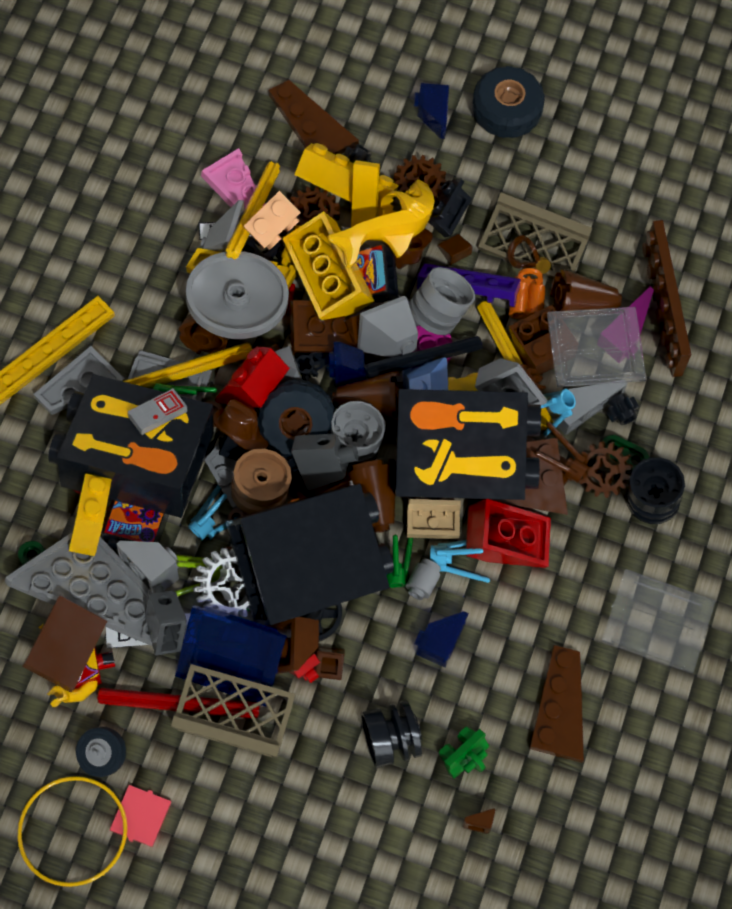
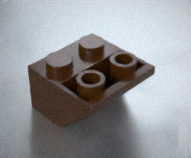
M553 305L509 326L515 349L524 365H529V368L536 369V375H541L567 362L576 355L579 344Z

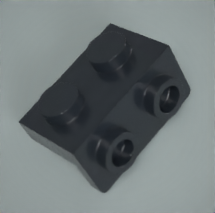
M461 178L446 181L440 189L441 193L437 200L434 201L429 223L444 237L452 235L472 200L461 188L464 184V180Z

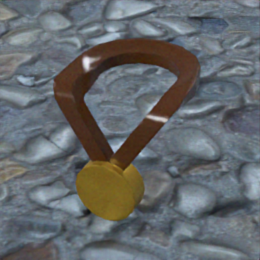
M520 235L512 241L507 252V258L514 268L534 267L541 271L542 274L550 270V261L545 257H539L534 243L528 237ZM525 241L530 247L535 261L521 263L514 258L515 249L521 242Z

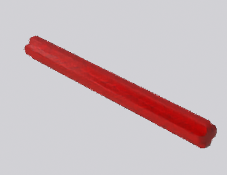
M100 688L97 700L99 704L177 711L181 695ZM196 697L186 702L183 712L191 713L203 711ZM199 697L205 709L220 701L215 698ZM229 700L225 703L231 716L246 709L242 701ZM247 702V704H248L249 707L252 706V705H254L255 703H257V702ZM223 705L207 712L212 715L228 716ZM260 706L251 710L255 719L259 716ZM248 712L240 716L244 718H251Z

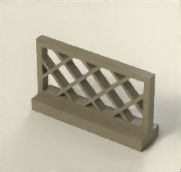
M501 192L478 249L509 261L507 252L512 241L506 243L502 232L514 228L517 235L520 236L521 232L518 226L528 223L532 225L535 232L526 235V237L531 239L537 236L541 248L536 249L538 254L544 252L546 258L551 263V270L542 275L554 279L557 273L554 265L567 261L570 271L575 273L590 239L592 228ZM499 212L509 216L512 223L499 228L496 221ZM551 232L555 234L557 242L545 246L541 235ZM498 234L503 244L493 248L486 245L488 237ZM569 241L581 244L577 252L569 255L564 247V243ZM521 242L526 254L518 257L514 256V258L521 263L533 262L531 257L533 256L532 251L529 252L525 242ZM560 245L564 257L552 261L547 250Z
M191 664L171 728L278 759L296 694ZM195 672L206 675L211 683L197 692L192 685ZM211 677L218 678L219 680L213 683ZM224 681L232 682L237 692L222 699L216 686ZM237 684H240V685H243V686H246V687H244L243 689L239 690ZM191 687L194 694L188 696ZM213 688L220 701L205 709L198 695ZM251 688L259 690L263 700L249 707L242 693ZM263 691L271 693L272 695L265 697ZM239 695L246 709L231 716L225 703ZM276 696L289 698L286 709L275 715L268 701ZM196 697L203 711L194 716L183 714L185 703ZM266 703L272 717L258 724L251 710ZM223 705L229 718L219 724L212 722L207 712ZM248 712L256 726L247 731L239 730L234 720ZM205 714L208 720H204L198 717ZM284 714L282 723L280 724L277 718ZM275 720L280 729L277 740L265 737L260 727ZM232 722L234 728L225 725ZM258 729L260 735L253 734L251 732Z

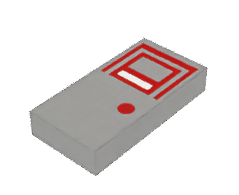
M171 389L129 410L128 417L141 435L186 413L187 405L177 392Z

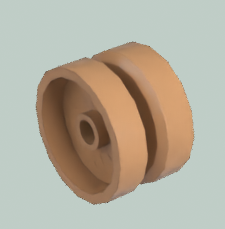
M253 449L244 453L236 462L230 487L232 499L236 506L246 514L256 513L285 504L292 479L291 469L285 458L277 452L268 449Z

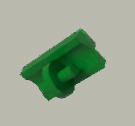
M466 726L457 736L458 741L462 744L457 750L450 744H446L439 751L440 758L444 762L448 774L453 779L463 771L470 773L475 768L477 771L482 772L486 769L482 760L488 756L485 750L489 748V744L485 739L486 734L481 729L475 732Z

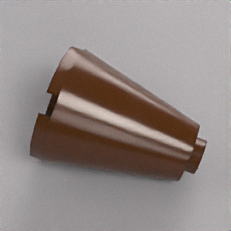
M561 269V272L555 274L550 297H554L553 307L561 319L614 313L617 308H620L622 295L617 288L568 270Z
M191 314L180 324L178 331L181 334L179 338L193 352L200 354L201 351L211 354L226 349L228 338L207 331L193 319Z
M392 371L337 387V392H333L332 395L333 406L338 409L347 402L362 401L371 404L379 410L384 421L397 423L398 391L403 389L402 382H397L396 376L401 375L399 371Z
M382 459L352 465L353 471L347 468L346 475L352 480L353 485L361 484L363 493L370 492L376 500L379 520L372 524L375 533L389 531V526L394 524L396 461L394 459H388L389 464H382Z

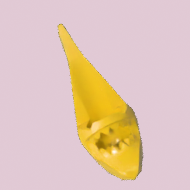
M416 180L406 192L391 191L381 200L382 216L356 224L344 231L328 235V241L341 248L344 253L346 268H351L356 263L360 247L366 240L385 242L389 245L394 255L400 258L408 249L411 239L423 231L429 222L434 207L433 193L428 184L421 180ZM393 197H397L400 201L402 209L398 212L392 210L394 206L390 203L394 201Z

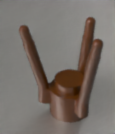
M547 422L546 426L571 452L575 459L570 457L564 465L539 451H536L535 455L561 469L562 476L578 483L589 467L583 463L586 457L579 454L566 438L550 422Z

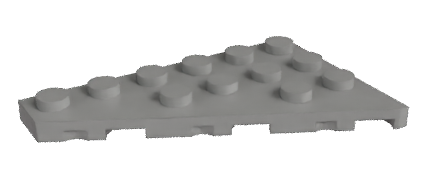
M70 533L5 578V583L9 587L54 605L60 595L106 620L105 627L152 646L145 618L149 596L148 591L150 589L101 537L99 538L95 556L69 551L72 533ZM186 628L183 643L191 637V633Z

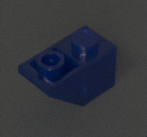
M339 341L334 342L333 351L329 352L328 368L329 378L334 377L335 386H342L366 379L364 351Z

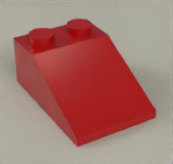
M255 347L233 373L230 380L215 398V401L228 404L230 400L236 399L252 407L261 408L267 400V396L273 392L290 368L272 348Z
M484 499L469 507L466 549L481 548L483 553L468 554L466 556L490 563L547 568L549 567L551 518L494 500Z

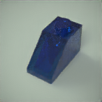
M421 83L420 92H415L414 107H418V117L440 139H445L449 85Z
M463 611L429 623L425 631L420 630L414 645L418 646L416 655L446 668L467 622L469 613Z

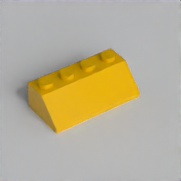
M324 211L282 238L321 320L354 315L375 302L357 263L351 268H346L343 251L340 247L328 241V235L341 232L337 222Z

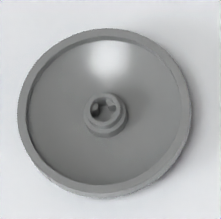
M241 251L239 257L234 260L233 258H227L226 252H221L204 259L192 270L186 285V304L188 310L201 327L215 335L230 339L257 337L273 329L286 312L289 297L287 282L281 271L272 262L259 255Z

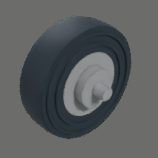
M103 726L89 729L80 737L76 746V758L80 767L87 774L95 777L109 776L117 772L123 765L126 758V745L121 735L114 729Z

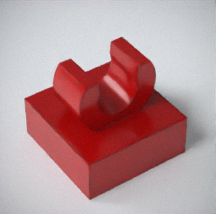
M313 653L298 671L289 673L298 679L303 677L304 680L312 683L319 677L314 667L320 661Z

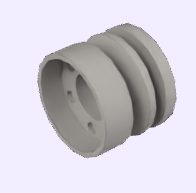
M438 267L432 269L408 304L413 319L418 325L436 335H447L453 331L462 316L474 302L475 292L469 282L460 274L448 268Z
M350 401L341 405L334 412L331 421V434H336L339 437L342 448L355 445L359 456L358 461L349 462L347 468L353 469L352 465L375 459L386 429L381 413L371 404L362 401Z

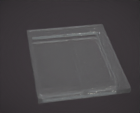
M636 307L547 313L557 387L647 380Z
M625 569L615 601L612 604L611 614L602 642L693 674L703 641L706 638L705 634L716 601Z

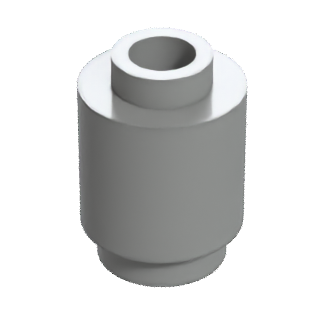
M422 559L421 563H417L406 584V588L409 590L408 594L418 600L429 598L440 578L439 572L441 567L428 559Z

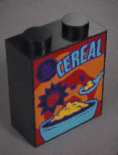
M384 244L360 250L356 263L374 301L386 302L399 298L396 261L393 251Z
M114 501L103 530L104 541L114 549H117L116 544L119 541L160 543L169 515Z

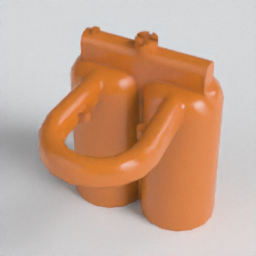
M534 268L520 270L518 276L515 277L521 279L515 307L509 306V316L513 319L528 317L544 309L545 286L543 284L542 272ZM526 274H534L537 276V278L532 279L531 276H527L526 278H524L523 276Z

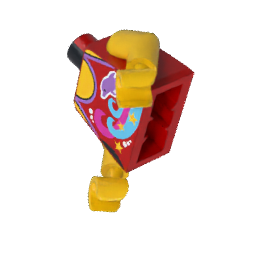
M95 646L72 692L56 685L47 693V695H55L57 699L50 703L51 706L57 707L61 702H82L97 689V686L102 683L100 670L115 667L113 651L97 654Z

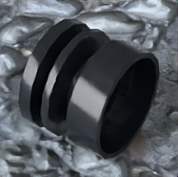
M661 457L648 458L639 462L632 471L626 495L627 506L630 512L638 520L648 524H662L671 520L678 512L685 489L684 475L680 468L671 460Z
M407 700L399 702L400 715L395 705L389 704V718L384 717L379 707L361 712L364 735L375 768L394 764L395 750H398L404 761L409 759L408 747L414 758L422 756V737L419 723Z

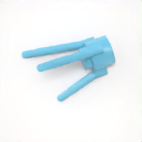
M566 388L561 391L543 394L546 399L550 400H547L546 404L541 405V409L549 406L553 413L561 414L552 423L556 428L565 418L573 414L571 409L576 405L575 397ZM547 428L543 435L547 436L552 431Z
M219 485L212 491L188 525L189 529L200 540L206 537L211 540L216 534L227 529L226 522L214 529L213 526L216 523L211 518V515L227 498V494H223L206 512L221 490Z
M466 540L431 545L430 560L441 567L440 572H449L486 583L490 582L488 577L447 566V564H452V555L481 554L483 549H452L466 546Z

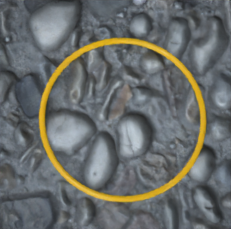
M86 777L60 778L39 789L24 807L17 831L19 850L26 865L42 880L66 887L84 885L103 876L119 859L127 838V819L120 800L104 784ZM66 781L89 782L104 789L111 795L119 807L123 820V837L120 848L112 862L103 871L89 879L79 882H60L50 879L36 870L25 854L22 844V825L25 815L33 801L46 789Z

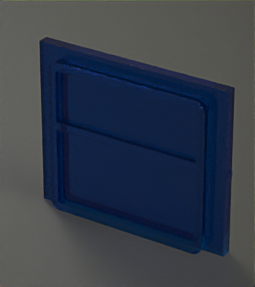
M193 605L175 676L186 680L190 665L192 664L273 687L287 636L280 634L274 628L205 606L202 608ZM194 673L192 682L203 686L211 684L206 675ZM211 677L213 683L219 680L218 678ZM224 681L216 686L218 691L230 695L237 692L233 683L229 681ZM237 684L239 690H241V689H243L244 687H246V686ZM251 688L242 693L247 701L259 702L263 700L257 689ZM263 691L265 697L271 695V693Z

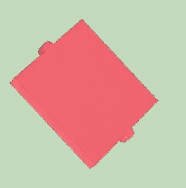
M129 785L121 802L127 819V838L130 842L135 840L153 847L171 801L154 795L151 790L146 792ZM118 809L110 831L123 836V820Z

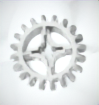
M222 548L220 554L217 551L211 552L212 560L208 557L203 558V563L207 567L198 566L196 569L202 573V576H195L193 578L195 582H200V587L193 588L194 592L202 593L196 599L197 602L206 601L202 609L208 611L212 608L211 616L217 617L220 614L221 620L228 619L229 615L230 618L238 617V612L242 617L248 616L246 607L249 610L250 607L246 594L237 603L239 591L244 585L242 578L238 577L235 569L231 567V562L237 564L233 548L230 554L227 548ZM222 564L219 579L211 582L214 571ZM228 580L240 582L230 588L219 587V585L225 584V581ZM212 591H220L224 596V600H227L228 607L219 603L213 596Z

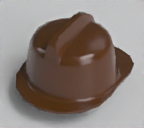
M424 229L411 239L408 249L400 258L395 256L397 269H402L407 265L416 264L420 261L424 248L433 239L432 233L428 229Z
M232 399L228 402L225 409H220L213 415L215 426L245 450L266 449L269 445L260 434L257 412L249 404Z

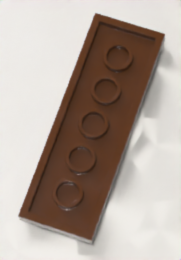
M663 220L653 221L650 231H647L646 243H643V255L645 258H648L649 265H647V275L653 282L652 288L654 291L652 299L657 301L656 318L658 324L661 323L662 325L661 343L667 349L665 356L666 366L671 368L672 377H678L683 375L692 354Z

